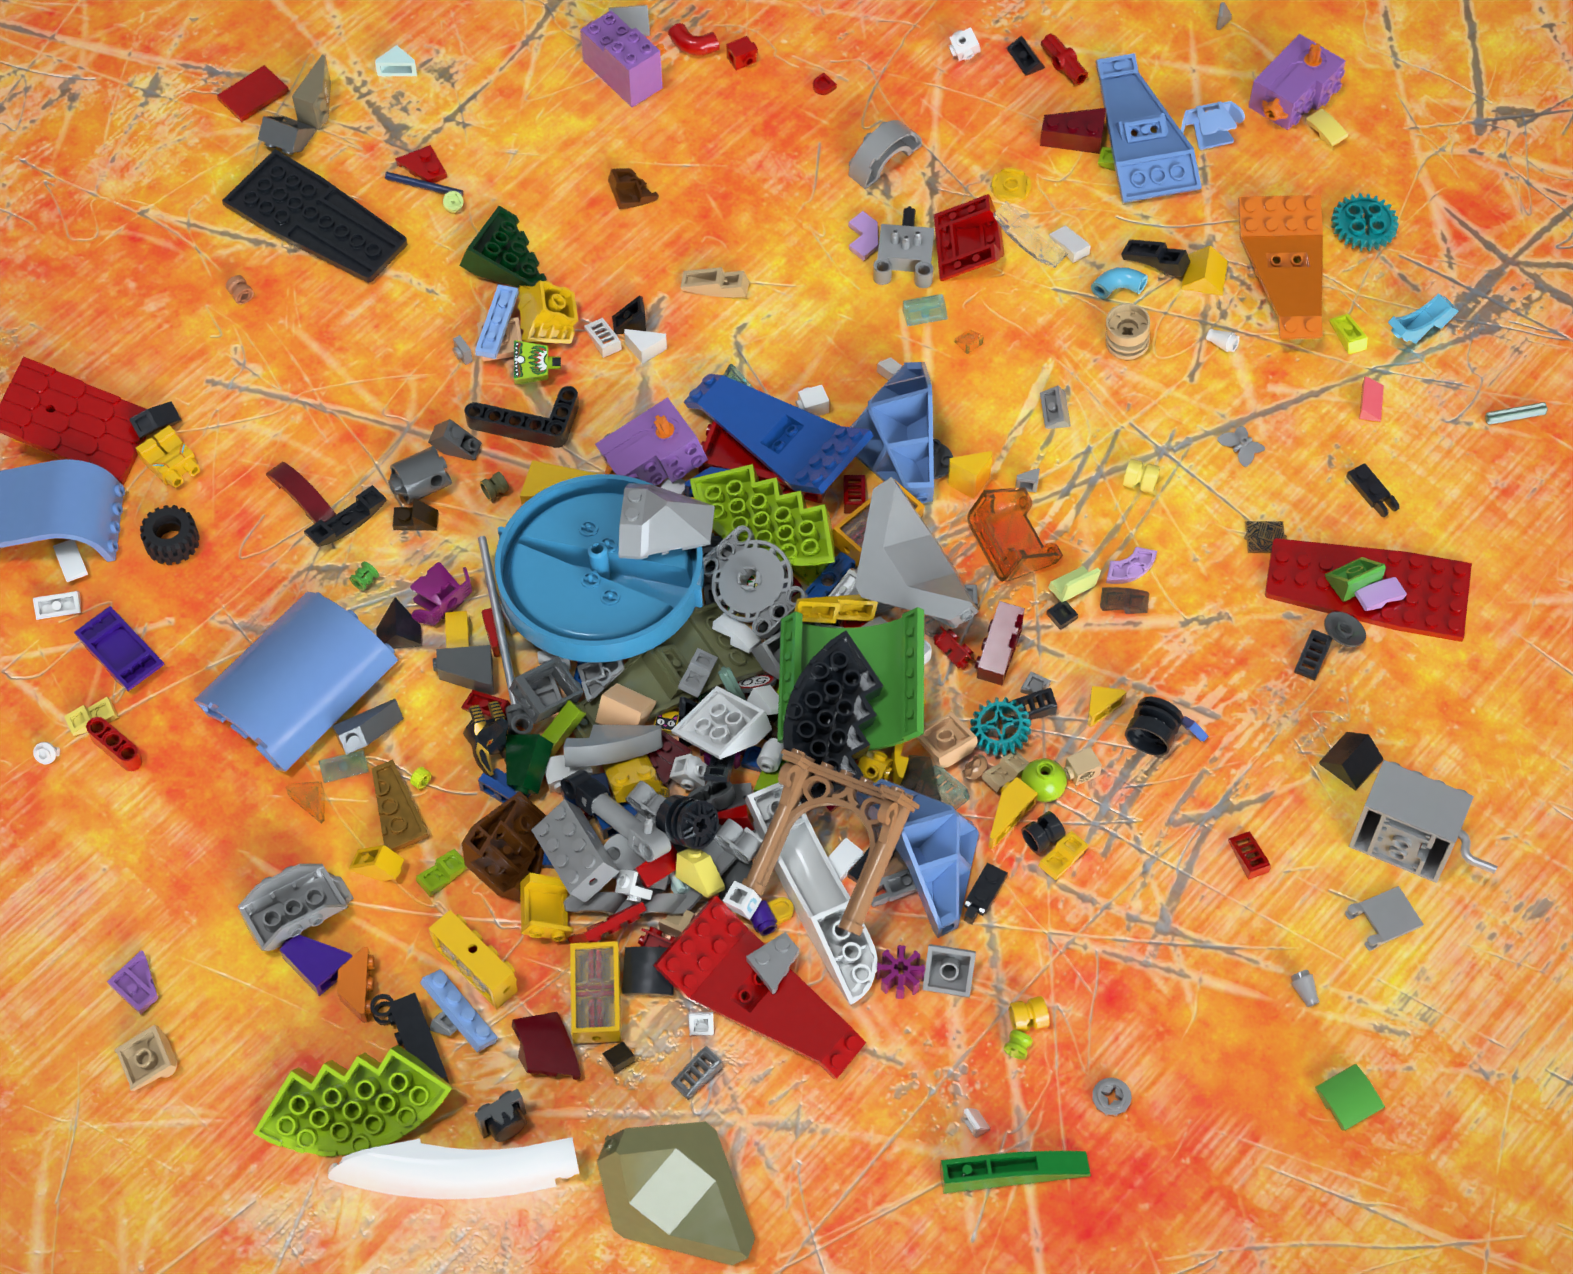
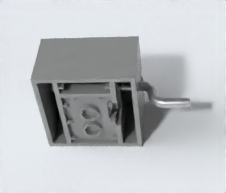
M1383 760L1349 844L1350 848L1435 883L1439 880L1457 838L1461 840L1460 852L1467 863L1491 874H1495L1498 867L1471 854L1470 836L1461 829L1474 798L1473 795L1468 794L1463 789H1455L1448 786L1443 781L1423 776L1418 771L1403 768L1396 762Z

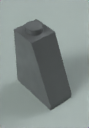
M490 645L436 649L437 658H433V670L438 671L439 680L494 695L493 658Z

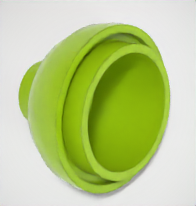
M1039 758L1031 761L1024 768L1021 775V780L1038 793L1037 801L1040 802L1056 800L1066 789L1067 777L1063 767L1056 761L1048 758ZM1046 771L1049 775H1043L1041 772Z

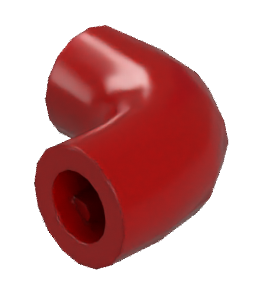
M683 23L673 25L668 31V35L675 46L689 55L701 56L720 50L719 42L714 32L695 36L688 31Z

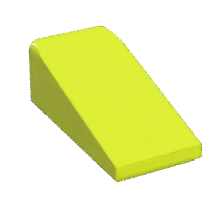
M1349 314L1329 319L1331 326L1348 354L1367 349L1368 337Z

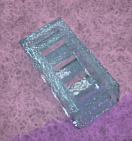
M935 765L921 776V780L944 803L952 805L955 810L970 798L968 789L942 767ZM940 774L941 776L933 782L932 780Z

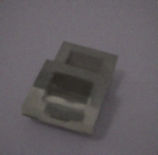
M1102 587L1100 608L1102 611L1124 610L1126 614L1147 613L1150 594L1147 591L1132 588Z

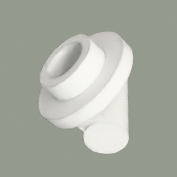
M40 742L35 746L33 754L39 763L50 764L55 760L56 756L60 755V748L54 747L48 742Z

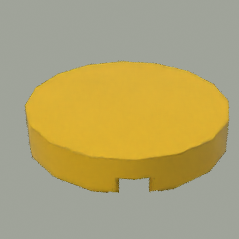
M1002 169L998 174H994L991 180V192L994 197L1008 204L1024 201L1031 191V179L1020 169Z

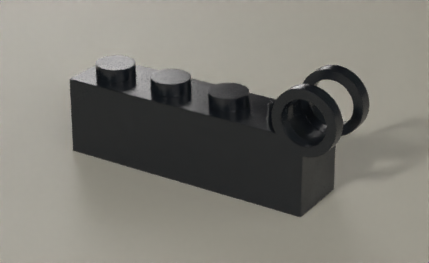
M416 993L397 1000H393L387 994L375 996L370 1003L374 1020L380 1025H396L398 1032L394 1033L398 1045L400 1047L404 1045L406 1051L420 1059L449 1084L447 1074ZM381 999H386V1000H388V1001L380 1002V1003H378V1004L375 1006L376 1002L379 1001V1000H381ZM382 1007H390L387 1012H378ZM386 1017H388V1020H381V1019H379V1018H386Z

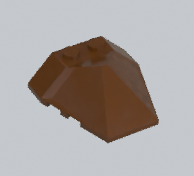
M521 791L517 792L470 828L462 842L465 866L498 896L521 902L520 882L529 873L540 874L541 867H544L542 865L544 850L533 834L532 829L546 815Z

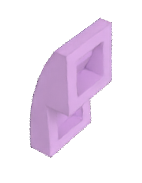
M1396 577L1375 582L1354 593L1365 611L1382 608L1385 603L1403 600L1407 595Z

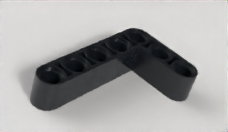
M565 386L560 389L550 418L472 402L465 407L464 411L467 426L476 431L559 448L567 442L578 412V392L572 386Z

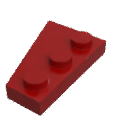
M643 902L633 904L607 917V921L593 924L586 928V932L573 934L567 939L570 944L598 942L602 939V934L607 931L609 934L620 930L622 928L620 924L626 921L628 924L641 918L640 914L647 909Z

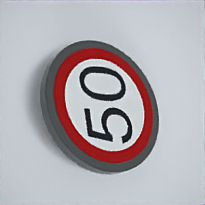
M761 674L739 681L738 684L743 693H748L749 696L753 688L768 685L774 686L777 683V678L771 674Z

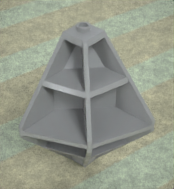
M890 477L875 487L872 492L855 588L860 596L864 599L906 610L919 607L924 610L925 615H929L953 629L973 618L979 611L961 577L900 486Z

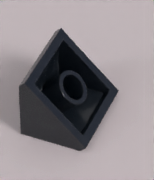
M1346 732L1320 760L1319 764L1356 791L1384 758L1369 734Z

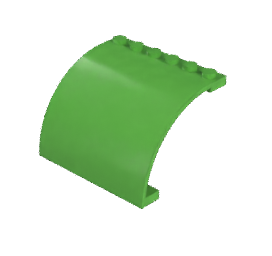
M916 607L902 614V618L858 628H831L802 623L803 614L796 611L781 619L777 742L783 744V725L786 708L798 677L809 661L830 640L845 630L883 684L880 695L868 701L877 714L873 725L862 731L870 743L868 751L895 746L924 734L923 609Z

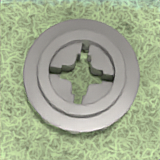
M1105 1078L1095 1085L1092 1101L1097 1110L1103 1112L1105 1116L1108 1114L1117 1116L1122 1112L1125 1113L1129 1107L1131 1091L1123 1081L1117 1078ZM1114 1089L1115 1098L1118 1100H1113L1109 1105L1108 1097L1105 1095H1110Z

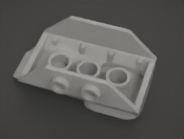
M297 864L285 868L281 873L273 877L263 879L238 905V909L247 929L260 950L271 951L282 946L287 939L300 935L303 930L311 926H318L325 919L348 908L347 905L353 899V896L343 879L327 872L323 864Z

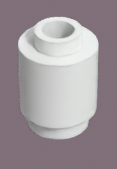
M771 738L764 743L757 758V765L764 772L777 771L782 761L783 754L781 751L783 744L777 742L776 738Z

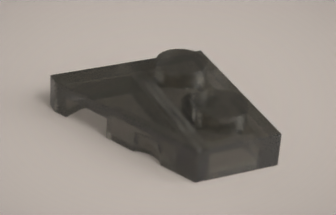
M909 755L908 764L900 786L942 801L938 791V782L934 773L935 769L932 759L927 756Z

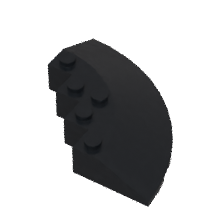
M846 630L830 640L809 661L798 677L786 708L783 725V749L790 752L792 748L802 751L806 756L815 759V764L821 765V762H825L834 766V771L839 773L841 769L854 774L853 778L860 780V777H863L864 774L855 760L866 755L870 747V743L862 731L873 725L877 716L868 701L880 695L883 684ZM821 782L815 783L811 788V794L814 798L821 797L826 791L825 784ZM831 782L834 786V794L841 793L846 788ZM804 793L800 800L801 804L808 801Z

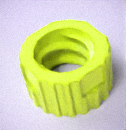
M419 767L412 774L410 783L421 790L431 780L432 773L424 767Z

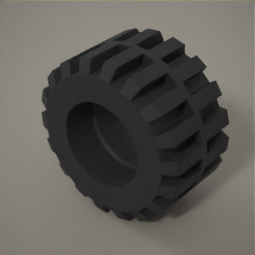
M165 505L162 509H159V507L155 508L153 513L149 512L147 514L148 518H144L142 521L143 525L140 526V536L146 552L152 560H157L160 564L166 562L167 565H172V562L179 564L183 559L185 561L188 560L190 554L194 555L196 552L195 548L199 546L198 540H200L190 512H186V509L183 507L178 509L176 505L172 507ZM168 532H179L176 536L172 538L161 539V537Z

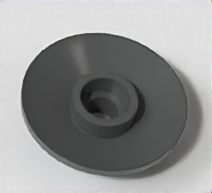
M1332 612L1326 616L1324 627L1333 640L1347 647H1358L1363 644L1366 639V632L1356 618L1344 612Z

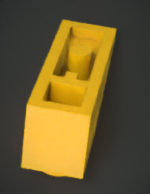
M1018 777L1012 782L1008 781L1005 783L1000 791L1001 797L989 840L990 849H993L1037 802L1038 793Z

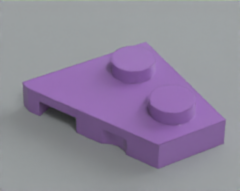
M142 950L107 981L108 985L140 1015L158 999L147 958Z

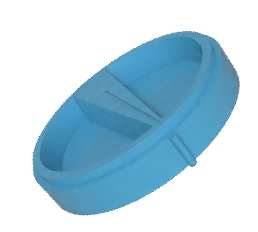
M596 474L571 478L537 493L515 512L505 527H498L499 541L495 554V575L501 603L510 622L529 642L550 654L573 661H618L640 655L665 642L685 624L695 607L701 608L703 606L704 562L702 547L682 550V548L669 551V554L662 555V553L648 555V558L645 559L619 558V526L624 489L628 483H651L637 478L614 474Z

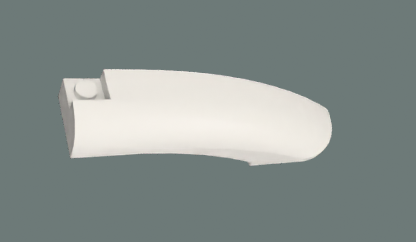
M779 782L747 795L745 798V802L754 819L753 824L762 840L780 802L784 786L779 784ZM804 813L793 824L774 869L814 947L848 1004L851 1005L861 999L870 989L877 972V953L864 922L861 936L838 927L850 896L830 863L806 813Z
M572 1137L525 1147L497 1150L446 1148L423 1144L420 1139L351 1153L342 1157L339 1165L338 1163H333L327 1173L329 1180L379 1193L427 1199H479L556 1187L555 1178L572 1177L575 1174H579Z

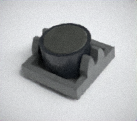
M518 1089L503 1093L497 1101L492 1104H484L474 1113L483 1138L492 1135L496 1142H503L512 1138L527 1125V1120L524 1117L527 1113L523 1097Z

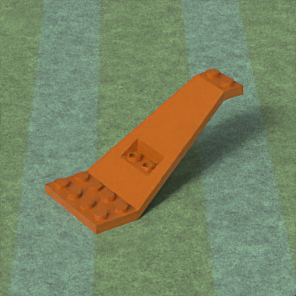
M1321 195L1239 197L1240 240L1278 318L1279 339L1322 338L1323 228ZM1273 258L1279 259V263H1274ZM1293 258H1298L1300 263H1295Z

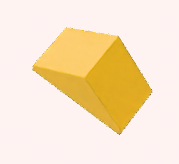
M1092 686L1087 725L1092 727L1125 704L1127 692L1123 689Z

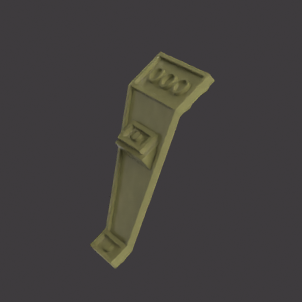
M717 603L705 605L701 608L698 607L694 609L685 624L669 639L657 647L628 660L624 664L625 669L591 702H587L585 698L581 702L575 703L586 715L574 729L573 733L576 738L590 737L593 725H599L595 721L601 696L616 683L657 702L647 719L649 721L678 708L679 699L682 696L693 701L709 694L716 686L724 687L718 675L723 666L731 668L737 682L764 674L765 671L752 652L748 653L730 645L731 637L712 629L713 621L724 613ZM697 648L718 657L698 698L678 689L679 683Z

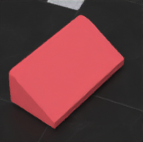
M1364 377L1362 383L1359 419L1381 422L1384 385L1369 377Z

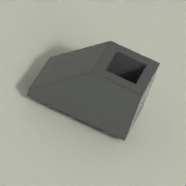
M451 419L435 425L428 441L429 444L445 455L472 461L476 459L482 444L481 441Z

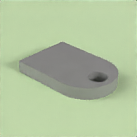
M621 834L612 836L604 844L606 850L616 848L619 851V858L613 860L619 871L621 869L633 871L634 868L645 862L640 855L628 846V839ZM619 873L613 878L617 880ZM668 876L649 888L665 891ZM637 877L636 885L643 886V884Z

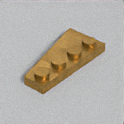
M393 759L373 767L372 774L384 845L396 852L428 838V832Z

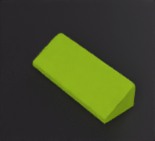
M570 700L541 735L554 743L550 757L556 754L566 741V738L570 736L586 715L584 711Z

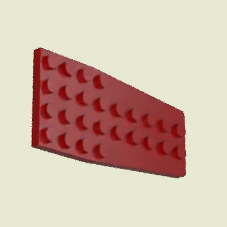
M1276 538L1273 540L1265 597L1328 614L1344 612L1360 622L1392 630L1462 642L1465 634L1472 563L1405 551ZM1364 557L1385 564L1386 570L1382 580L1396 577L1407 595L1403 600L1387 602L1382 608L1365 611L1356 596L1343 602L1327 581L1325 574Z

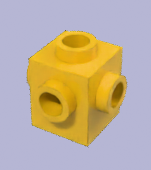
M868 751L866 755L860 758L858 767L864 774L863 777L872 780L874 783L879 779L888 781L893 772V768H891L893 760L887 758V755L883 752Z

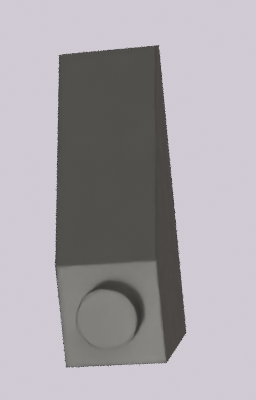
M392 699L332 727L340 746L347 755L369 745L404 718L396 699Z

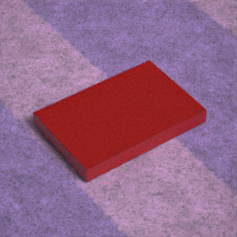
M263 65L218 94L217 98L236 118L243 122L288 93L289 88L270 69Z

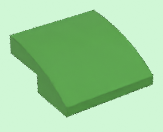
M1353 1064L1315 1086L1326 1109L1331 1110L1341 1130H1347L1385 1107L1378 1093L1357 1064Z

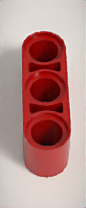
M94 717L87 722L86 728L93 743L116 763L130 772L136 771L141 767L142 758L137 747L102 717Z

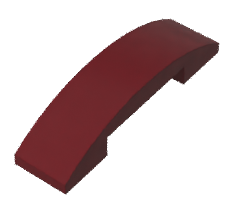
M282 461L266 473V476L279 489L282 488L305 511L306 516L314 524L319 520L326 522L336 515L319 492L287 463Z

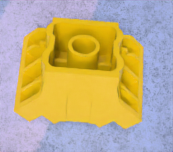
M539 280L534 286H520L518 290L520 302L517 308L521 316L520 328L524 330L521 339L535 343L571 344L574 336V325L578 322L575 293L566 287L555 286L549 281Z

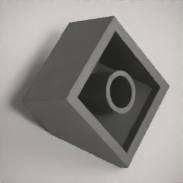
M283 115L263 116L258 140L265 142L264 145L267 147H279L283 153L293 155L294 152L303 151L317 128Z

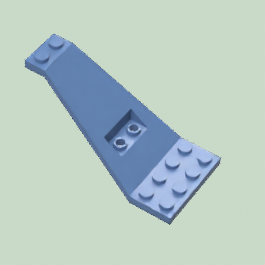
M1135 53L1097 59L1095 63L1103 105L1106 108L1105 117L1122 203L1200 190L1202 186L1194 148L1140 75ZM1150 127H1154L1156 133L1151 132ZM1131 131H1136L1137 136H1133L1131 134Z

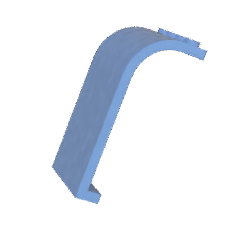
M54 460L0 471V548L46 539L63 538L85 543L94 548L107 562L115 561L116 552L118 551V535L121 530L120 519L123 513L122 502L125 488L109 471L98 465L79 460Z

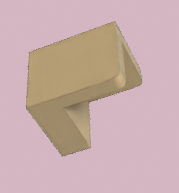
M686 910L683 916L680 914L667 915L665 920L660 919L659 930L663 931L666 935L678 937L694 919L695 913Z

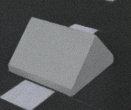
M647 4L608 7L609 11L612 10L631 29L637 28L645 37L650 36Z
M929 944L922 990L970 997L976 951Z

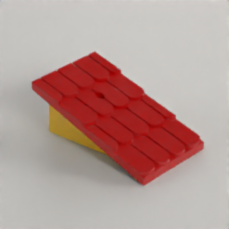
M23 356L0 402V433L10 437L12 441L27 444L62 460H79L98 465L109 471L124 486L138 456L136 447L142 444L146 436L139 438L129 419L145 411L146 408L125 401L117 395L85 384L82 380L58 372L55 368Z

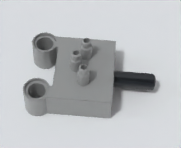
M912 206L904 208L902 225L881 224L878 257L873 265V280L879 285H886L891 281L892 270L915 272L914 283L919 288H928L932 285L933 266L931 261L934 228L915 227L916 210Z

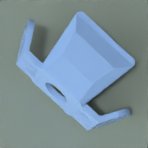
M1219 101L1217 103L1196 106L1194 109L1185 110L1181 131L1184 134L1185 126L1194 124L1197 144L1200 150L1232 144L1234 139L1228 130L1237 127L1235 122H1243L1245 114L1232 101L1223 103Z

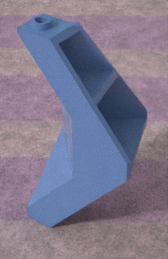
M904 362V365L868 401V406L850 426L853 428L870 429L874 435L856 455V458L883 482L892 477L921 503L933 502L932 384L925 362Z
M879 779L873 784L874 786L880 787L881 784L889 787L891 785L905 790V793L914 796L913 801L920 805L919 809H915L914 813L910 812L895 848L910 871L932 930L936 937L939 938L957 929L959 926L979 832L973 822L957 812L952 805L885 779ZM857 792L856 797L859 804L870 798L868 795ZM873 804L868 810V816L872 820L877 819L879 804Z

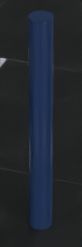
M386 172L385 180L442 194L456 191L463 196V190L391 172Z

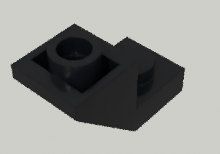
M172 401L146 409L129 419L139 438L182 421Z

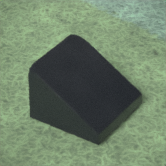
M624 1042L602 1053L614 1074L635 1062L634 1054Z

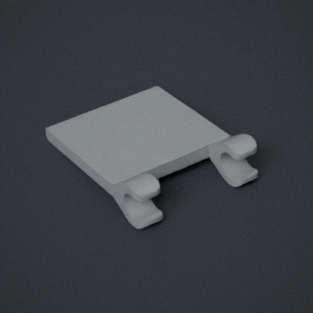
M1399 886L1360 903L1351 904L1347 907V911H1345V915L1349 920L1364 913L1377 933L1369 936L1367 942H1365L1368 951H1372L1382 944L1424 925Z

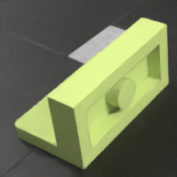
M1082 566L1051 581L1048 588L1061 602H1064L1095 587L1101 570L1096 568L1089 572Z

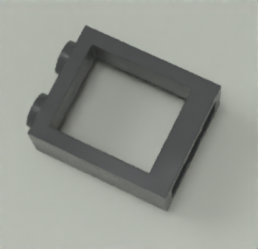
M559 657L515 677L509 688L534 724L560 712L569 700L574 704L578 703L583 694L580 683L573 678L568 666ZM552 674L567 697L545 707L530 684Z

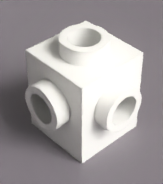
M971 27L964 31L959 30L952 37H949L951 54L953 57L957 55L959 61L963 59L968 60L974 54L981 51Z
M692 754L675 757L669 778L680 784L685 790L703 787L706 783L704 781V773L708 765L702 762L701 758Z

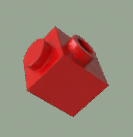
M748 36L742 37L726 44L727 59L735 70H739L757 62L756 53H758V48L754 42L750 41Z

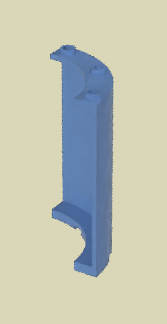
M307 591L202 691L194 701L208 717L217 719L222 723L225 720L232 723L230 727L244 739L250 737L258 744L256 749L276 770L286 772L398 659L394 655V649L389 644H384L370 629L360 622L358 616L352 610L346 611L319 592Z

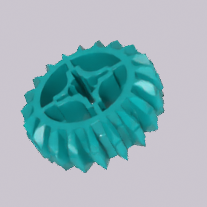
M996 697L994 703L987 699L986 707L980 704V712L974 711L973 716L975 719L970 721L971 726H973L970 730L977 736L978 748L980 750L985 748L984 750L987 755L993 751L995 757L998 756L999 752H1002L1003 756L1007 755V751L1015 754L1016 747L1022 750V742L1028 743L1027 735H1031V728L1029 727L1032 725L1031 720L1028 719L1029 713L1024 711V706L1022 704L1017 706L1015 699L1008 703V698L1006 697L1003 699V702H999V698ZM1003 714L1011 715V716H1013L1015 719H1013V718H1007V717H1005ZM995 715V717L992 720L987 721L990 717ZM999 720H1001V723L1003 725L1002 734L1000 733ZM1015 733L1012 737L1007 739V736L1009 734ZM988 734L989 736H995L999 740L990 739L986 735Z

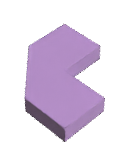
M862 211L849 222V227L860 235L859 238L849 245V250L864 261L878 250V222Z

